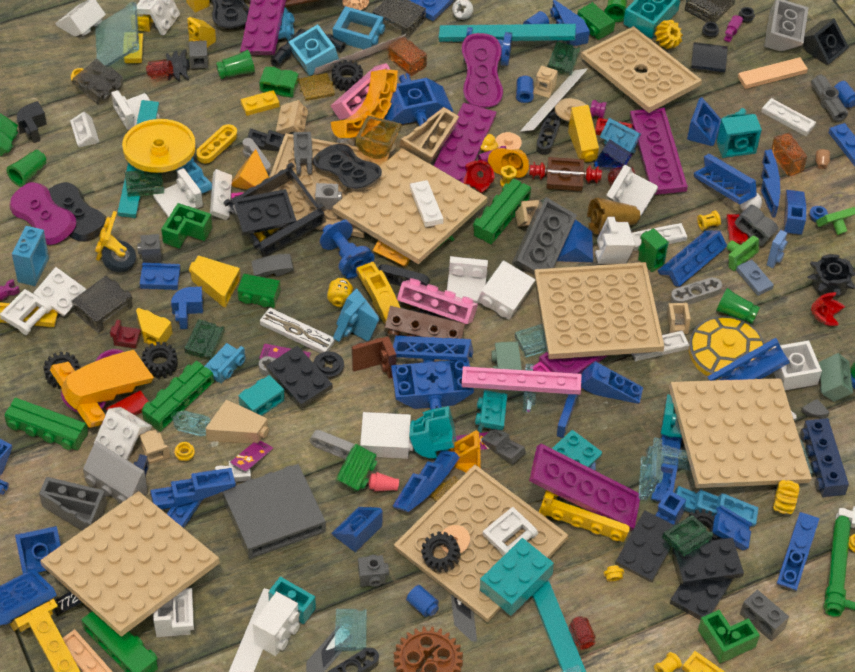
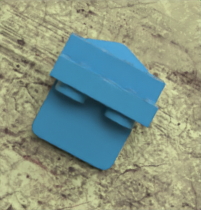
M355 289L348 296L336 324L338 327L333 338L338 342L344 336L348 337L351 332L365 341H369L378 325L379 316L358 289Z

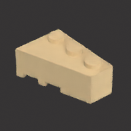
M443 107L427 119L425 123L415 128L409 135L403 137L399 148H403L431 164L455 128L459 116Z

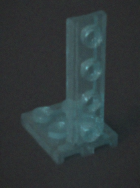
M655 437L653 439V446H649L646 450L647 456L641 457L639 498L647 500L650 494L654 493L656 485L661 483L663 479L661 466L663 463L677 465V468L691 471L686 450L662 445V439Z

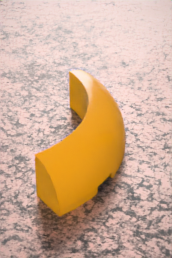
M382 69L371 71L368 93L361 107L347 119L330 122L335 136L338 138L361 136L367 131L374 129L383 120L391 107L392 95L396 91L398 70Z

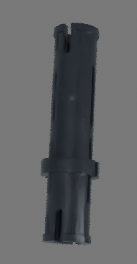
M299 29L290 40L306 32V30ZM289 41L284 46H281L278 52L270 59L273 66L279 67L285 59L291 56L292 51Z

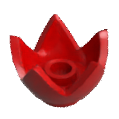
M472 161L465 165V185L475 187L477 191L482 193L493 183L495 178L494 171L486 161ZM478 171L483 172V177L478 176Z
M836 292L824 294L812 304V314L822 324L830 326L839 325L834 315L843 310L845 306L832 299L836 296Z

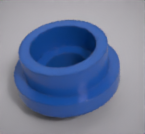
M814 206L810 209L809 215L811 220L816 222L817 219L828 215V211L822 206Z

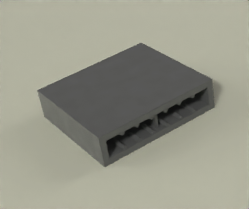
M299 464L287 466L276 472H269L256 479H249L222 492L223 502L249 559L326 532V521Z

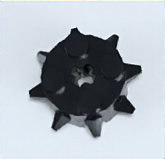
M828 254L822 256L818 262H810L814 273L807 276V278L812 279V284L815 290H817L818 295L822 296L827 293L836 292L834 297L845 295L848 289H855V285L851 281L852 276H855V272L850 261L845 258H839L840 255Z

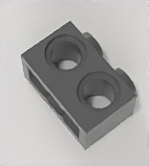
M758 589L743 602L740 615L745 619L749 618L754 627L770 641L774 640L786 628L789 619L785 612Z

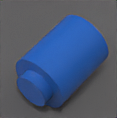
M539 11L524 21L523 24H549V18L544 12Z
M521 76L516 81V99L522 103L531 102L534 98V80L529 76Z
M846 81L837 83L834 87L839 91L838 97L844 107L855 106V91Z
M421 585L415 586L407 595L406 601L424 617L433 616L439 609V601Z

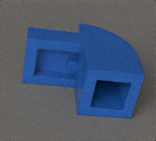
M202 287L183 288L173 295L171 300L172 314H175V321L179 322L180 329H188V314L203 313Z
M668 490L659 503L658 512L655 516L677 526L685 510L686 499Z

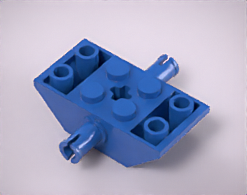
M405 73L406 78L404 74L399 77L401 83H398L396 86V91L393 93L390 101L392 103L383 121L386 128L415 121L421 126L443 107L453 112V109L443 86L428 78L411 81L410 75Z
M423 359V363L391 365L396 400L414 409L430 408L432 410L456 405L474 393V388L462 387L463 367H470L469 359L468 361L449 360L437 362L434 359Z

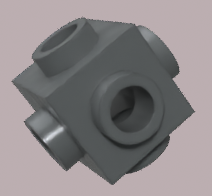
M369 555L358 558L360 586H379L385 584V576L389 575L388 563H384L383 555Z

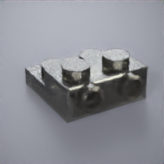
M97 58L72 79V82L97 105L102 101H107L111 96V92L117 91L123 86V77L111 66L107 68Z

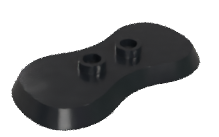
M212 0L214 6L212 19L220 28L236 29L246 25L249 7L243 0Z
M344 144L330 145L318 152L313 158V164L319 170L338 176L342 184L353 191H362L371 187L379 180L382 174V169L379 165L358 158L353 149Z
M63 182L48 189L52 200L58 206L71 211L76 218V226L69 235L72 239L84 242L100 236L107 217L86 203L78 187L71 183Z

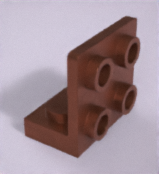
M389 336L352 346L353 372L380 365L388 378H393L391 365H396V352Z

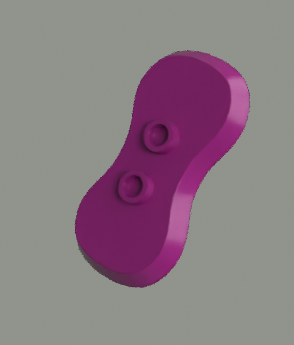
M474 33L468 35L462 43V54L467 64V77L463 86L464 96L474 106H495L501 101L503 96V87L497 72L498 62L501 57L500 43L490 34Z
M31 182L25 184L13 194L9 206L12 214L27 221L34 228L43 229L47 245L61 242L72 233L76 226L74 214L58 206L52 200L48 188L41 183Z

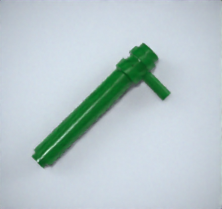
M839 516L834 522L828 587L825 589L826 599L824 600L825 613L831 617L841 616L845 608L855 610V602L846 599V590L844 589L851 522L846 516Z

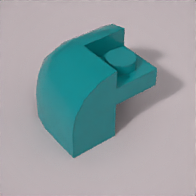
M449 406L422 412V417L416 421H411L409 437L413 448L421 456L437 458V451L454 448L456 431Z

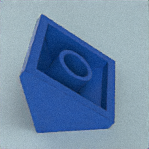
M702 97L699 98L691 119L687 140L713 146L719 132L721 118Z
M575 219L557 261L593 262L592 231Z
M358 507L332 532V535L356 553L382 527L383 511L378 507Z
M57 526L15 534L23 574L33 568L37 572L47 571L41 565L40 560L61 546Z

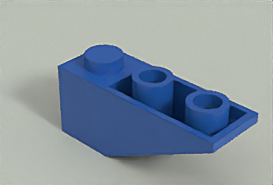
M553 0L550 13L551 17L555 19L556 24H576L575 40L564 41L567 42L569 47L587 44L590 31L584 19L556 0Z
M786 190L784 232L802 235L806 222L805 193L802 191Z
M596 361L582 371L581 388L597 396L640 403L643 387Z

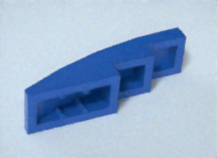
M772 149L765 150L762 160L764 167L761 175L763 182L760 191L772 218H774L779 206L780 176L777 162Z
M662 434L651 497L653 501L661 502L668 490L672 492L674 490L682 438L668 437Z
M441 450L434 463L427 461L420 474H412L393 507L409 512L424 501L454 467L460 458L457 453Z
M232 468L192 473L191 479L172 481L171 487L150 490L152 503L160 509H166L216 495L236 486Z

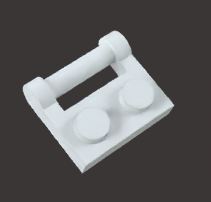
M24 289L0 313V318L19 329L24 335H27L31 331V327L45 313L48 314L52 310V306ZM38 306L39 309L24 323L22 320Z
M514 507L510 508L483 531V536L500 551L502 556L521 538L527 541L538 535L537 529ZM521 528L525 530V532L522 535H520L516 540H514L510 545L506 546L504 544V542H506Z

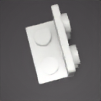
M140 0L134 8L136 14H150L161 35L167 33L180 15L174 0Z
M118 90L111 92L113 107L126 129L130 130L137 123L141 100H150L145 93L126 100L125 96H121Z
M624 165L606 196L608 200L636 206L642 216L656 193L658 186L634 174L630 167Z
M184 168L177 171V184L153 194L154 199L167 217L170 216L177 203L195 209L203 206L202 193Z
M450 256L447 290L456 293L457 297H469L473 299L474 303H480L478 298L486 284L488 260Z
M55 267L33 294L48 302L52 309L65 316L84 294L86 288Z
M121 407L111 408L106 413L95 442H99L128 460L138 436L150 431L152 425Z

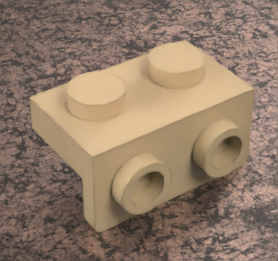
M299 100L281 105L276 132L281 134L293 131L304 132L308 110Z

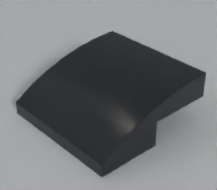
M694 42L691 68L725 72L728 46Z

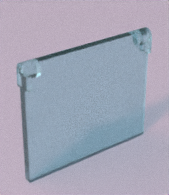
M136 2L127 4L124 9L95 26L97 70L99 72L128 54L139 50Z

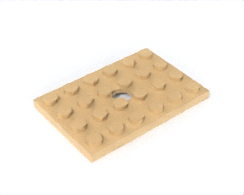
M634 26L581 53L583 60L648 113L702 84V80ZM638 68L643 70L646 68L647 72L638 73L634 69Z

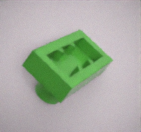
M855 207L831 213L817 219L818 227L833 223L837 235L847 232L844 220L855 215Z
M753 235L741 245L733 240L728 243L727 250L731 252L729 254V268L735 271L737 266L747 262L759 252V238Z

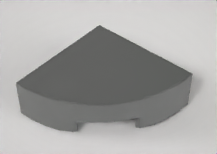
M818 399L802 407L801 410L802 413L809 417L811 415L826 418L830 413Z

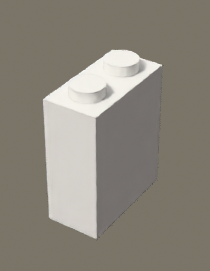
M503 260L482 289L478 301L485 307H489L497 312L500 316L510 320L531 291L535 279Z
M363 412L360 446L375 453L376 457L408 459L409 451H413V446L409 439L411 415Z

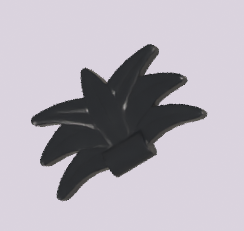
M186 49L181 52L180 56H178L177 50L173 53L172 57L166 53L168 64L164 65V69L168 70L169 81L172 76L177 81H180V74L186 80H189L187 71L190 69L189 59L186 58Z

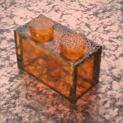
M404 36L388 46V58L411 77L426 68L427 54Z
M790 132L774 137L771 149L774 157L786 174L790 176L804 171L807 155Z

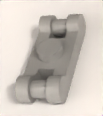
M245 138L242 142L244 148L243 155L249 158L256 149L270 177V162L251 138Z

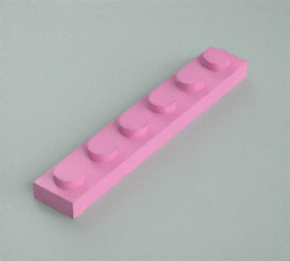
M463 367L462 387L580 395L581 374Z

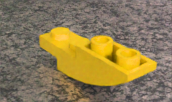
M370 262L357 267L356 273L373 299V306L384 324H386L390 306L400 308V305L382 270L379 271L375 263Z

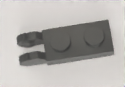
M293 132L296 174H301L300 163H307V172L312 174L311 132Z

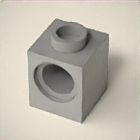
M316 183L315 201L318 205L323 204L325 206L324 209L332 210V207L342 199V192L338 191V184Z

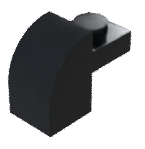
M38 101L25 105L17 113L19 133H25L26 137H30L33 143L40 142L38 128L47 125L45 112Z

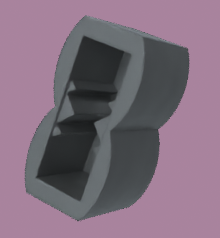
M750 205L735 221L736 226L742 232L748 234L749 237L754 235L759 238L760 246H763L779 229L772 219L765 217L763 212L754 205Z

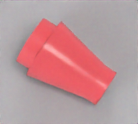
M379 472L370 474L369 489H372L373 492L398 490L399 479Z

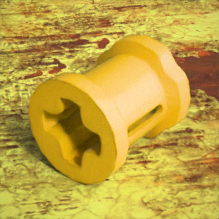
M507 165L502 167V178L500 179L502 188L506 183L509 184L512 179H515L517 170L513 166Z
M716 210L707 215L700 214L697 216L698 226L702 231L711 226L718 227L721 225V219Z
M669 652L662 662L654 665L655 672H673L675 669H680L682 663L675 653Z

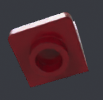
M116 320L115 326H112L110 331V337L113 338L114 346L137 349L141 329L123 327L121 320Z

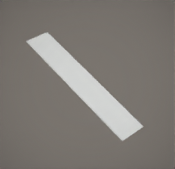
M405 35L315 68L313 76L331 70L335 64L338 65L339 61L344 63V60H347V62L349 60L355 61L403 42Z
M587 69L574 70L521 131L534 130Z
M264 588L229 672H254L263 649L254 644L253 623L269 602V589Z

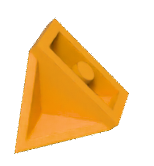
M256 149L236 174L231 187L248 190L262 183L264 179L269 178Z
M476 430L456 441L454 448L447 450L457 453L460 458L454 467L465 473L474 465L481 469L479 431Z

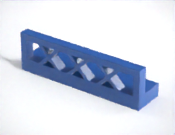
M711 154L704 156L705 167L694 172L696 179L739 205L757 196L756 180Z
M704 231L658 269L659 274L670 275L674 286H681L727 247L721 231Z
M396 336L393 344L397 358L468 361V357H473L474 352L471 339Z
M774 338L707 377L710 381H715L720 377L722 378L719 380L762 379L790 362L778 340Z

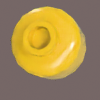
M337 278L331 281L327 293L328 301L336 307L344 306L346 299L353 292L352 284L345 278Z

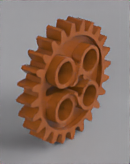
M423 626L422 632L415 628L414 635L407 632V639L401 637L400 644L396 645V652H394L396 672H418L420 669H422L420 672H461L460 667L463 666V660H461L463 659V652H459L461 646L455 645L456 638L449 640V632L442 635L441 628L438 632H434L433 626L430 631H427L425 626ZM428 644L430 647L425 648L422 645ZM446 656L447 659H440L439 657ZM415 659V660H417L418 662H416V663H411V662H409V660Z

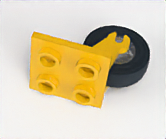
M113 211L111 217L106 218L104 227H102L100 232V239L95 248V252L98 253L96 260L99 261L102 257V261L108 269L122 273L133 267L136 261V253L130 244L122 240H116L110 234L117 214L116 211Z

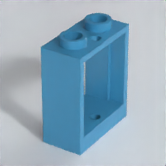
M345 6L333 27V36L345 42L346 45L363 50L378 44L380 34H383L385 31L383 17ZM350 22L371 27L372 30L369 36L347 30Z
M25 226L12 252L17 281L19 283L36 286L49 260L43 229Z

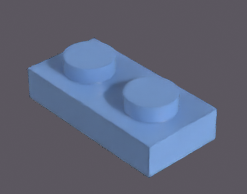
M780 230L773 240L767 266L774 268L777 262L780 263L785 254L782 251H784L788 243L786 241L787 232Z

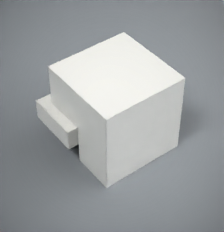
M607 217L597 239L599 250H596L595 254L598 264L627 263L635 246L628 222H616L615 217Z
M192 588L183 590L154 612L156 637L191 635L190 630H194Z

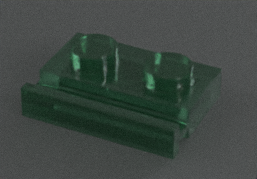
M556 42L547 67L558 70L559 73L564 74L566 72L572 75L581 47L574 48L573 45Z
M143 170L124 172L128 197L164 193L162 172L155 173Z
M198 319L184 348L185 353L200 358L206 357L208 360H211L225 332V327H218L214 323Z
M691 515L663 532L662 538L676 551L679 550L682 556H685L711 540L713 533H709L706 530L707 528Z

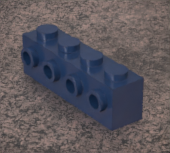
M829 419L806 420L800 433L801 439L805 440L806 455L811 460V472L815 473L817 490H820L822 498L845 495L849 483Z

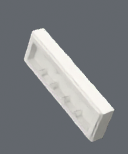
M217 169L213 172L210 214L227 220L230 211L229 207H225L223 202L231 198L232 175Z

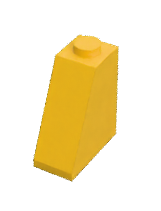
M589 106L572 107L568 133L579 159H584V162L597 160L599 146Z
M197 256L195 262H192L189 268L192 281L198 287H202V290L222 307H226L241 280L240 268L202 256Z

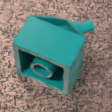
M741 108L735 114L726 115L721 118L716 143L722 158L756 154L762 131L756 114H746V110Z

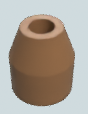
M820 149L816 151L815 161L818 168H827L830 162V152L828 150Z

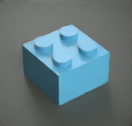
M318 24L289 41L292 54L309 76L314 74L315 68L339 59L335 46Z

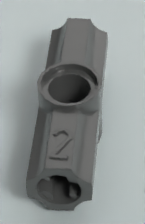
M822 74L812 79L811 85L821 99V107L828 110L833 120L837 122L843 121L848 116V111L838 97L839 91L832 87L827 78Z

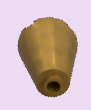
M603 198L591 199L587 212V217H591V223H588L593 234H600L607 217H615L616 222H628L630 226L636 224L641 216L640 210L636 206Z

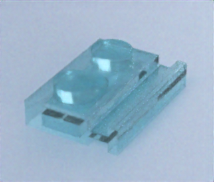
M543 324L515 332V339L521 350L524 351L525 357L547 351Z
M526 364L525 370L533 371V364ZM524 391L523 412L531 413V405H535L536 393Z
M336 609L335 651H356V649L363 650L366 648L367 609H364V611Z

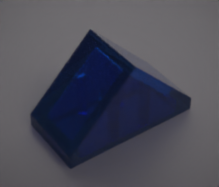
M609 139L593 165L594 167H623L628 163L632 154Z

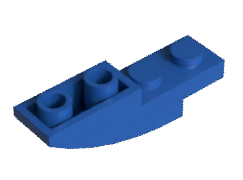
M802 512L799 513L777 585L797 591L820 518Z

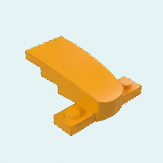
M135 350L100 359L76 371L69 362L52 365L50 369L62 387L65 400L74 409H77L89 428L102 425L106 416L97 402L114 400L116 394L133 392L135 386L149 384L154 379Z

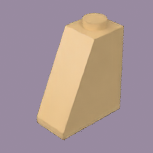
M229 400L223 403L206 427L207 440L219 442L258 443L269 432L267 418Z

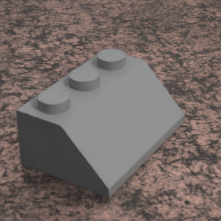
M775 0L769 12L764 47L784 51L803 45L808 7L786 0Z
M96 441L83 468L86 483L92 487L95 486L105 490V495L113 497L119 504L138 491L146 496L148 491L145 472Z

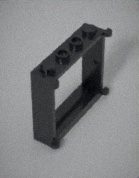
M292 162L287 165L286 169H282L274 176L264 179L262 183L249 188L239 196L233 197L232 200L226 199L223 202L225 207H229L230 213L237 221L232 205L234 199L272 192L285 183L292 181L313 209V212L262 242H259L253 233L247 234L253 247L262 258L271 255L326 222L324 212L322 211L325 206L317 204L292 170L295 167Z

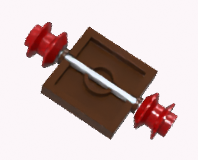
M548 157L546 169L543 162L540 165H536L534 161L533 165H530L529 175L532 176V179L535 176H539L540 180L543 179L544 175H547V189L582 191L583 178L586 176L587 183L595 180L597 184L598 181H601L602 170H599V166L596 169H592L589 165L585 172L584 159Z

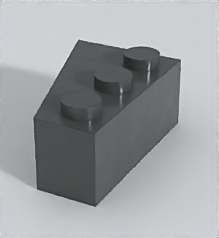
M46 477L39 492L42 507L82 531L102 517L107 505L105 490Z

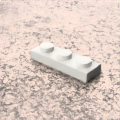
M428 180L410 183V191L425 227L443 224L442 214Z

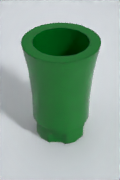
M608 0L604 12L615 22L624 21L627 0Z
M248 49L216 63L220 79L255 73L253 60Z
M36 149L19 161L7 166V175L15 185L22 187L43 168L47 158L44 153Z
M727 288L716 312L727 314L752 324L760 307L753 305L754 303Z

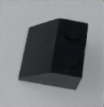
M835 18L820 21L807 31L804 36L803 45L807 53L825 65L830 64L849 48Z

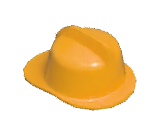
M497 148L489 154L488 163L497 174L501 175L502 167L507 165L513 166L517 170L516 178L525 176L529 170V159L519 149Z

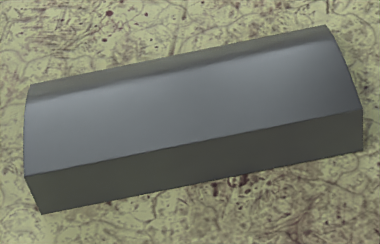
M547 197L540 200L512 264L534 274L535 269L553 268L577 215Z

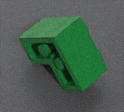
M177 203L161 228L163 243L180 249L187 236L205 241L213 228L211 214Z
M720 610L702 617L698 627L699 633L720 664L755 648L760 634L749 618L730 626Z

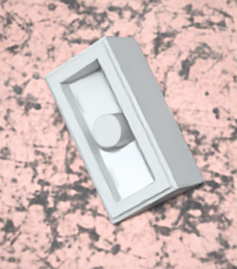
M82 112L70 120L78 147L99 143L92 117L86 112Z

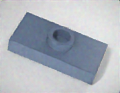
M753 260L737 266L736 271L757 296L773 289L774 284Z

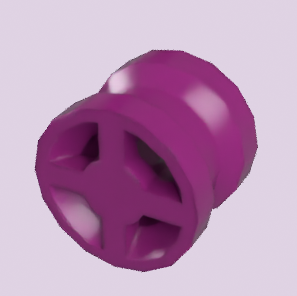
M593 100L590 108L591 117L597 116L604 119L607 102L599 103L597 100Z

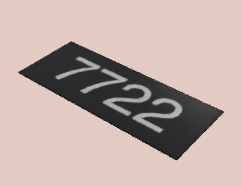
M71 591L55 600L57 604L55 608L56 616L82 603V601Z

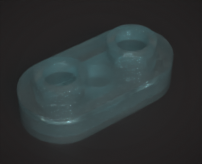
M179 411L173 416L175 429L198 436L206 435V427L211 421L208 416L188 411Z

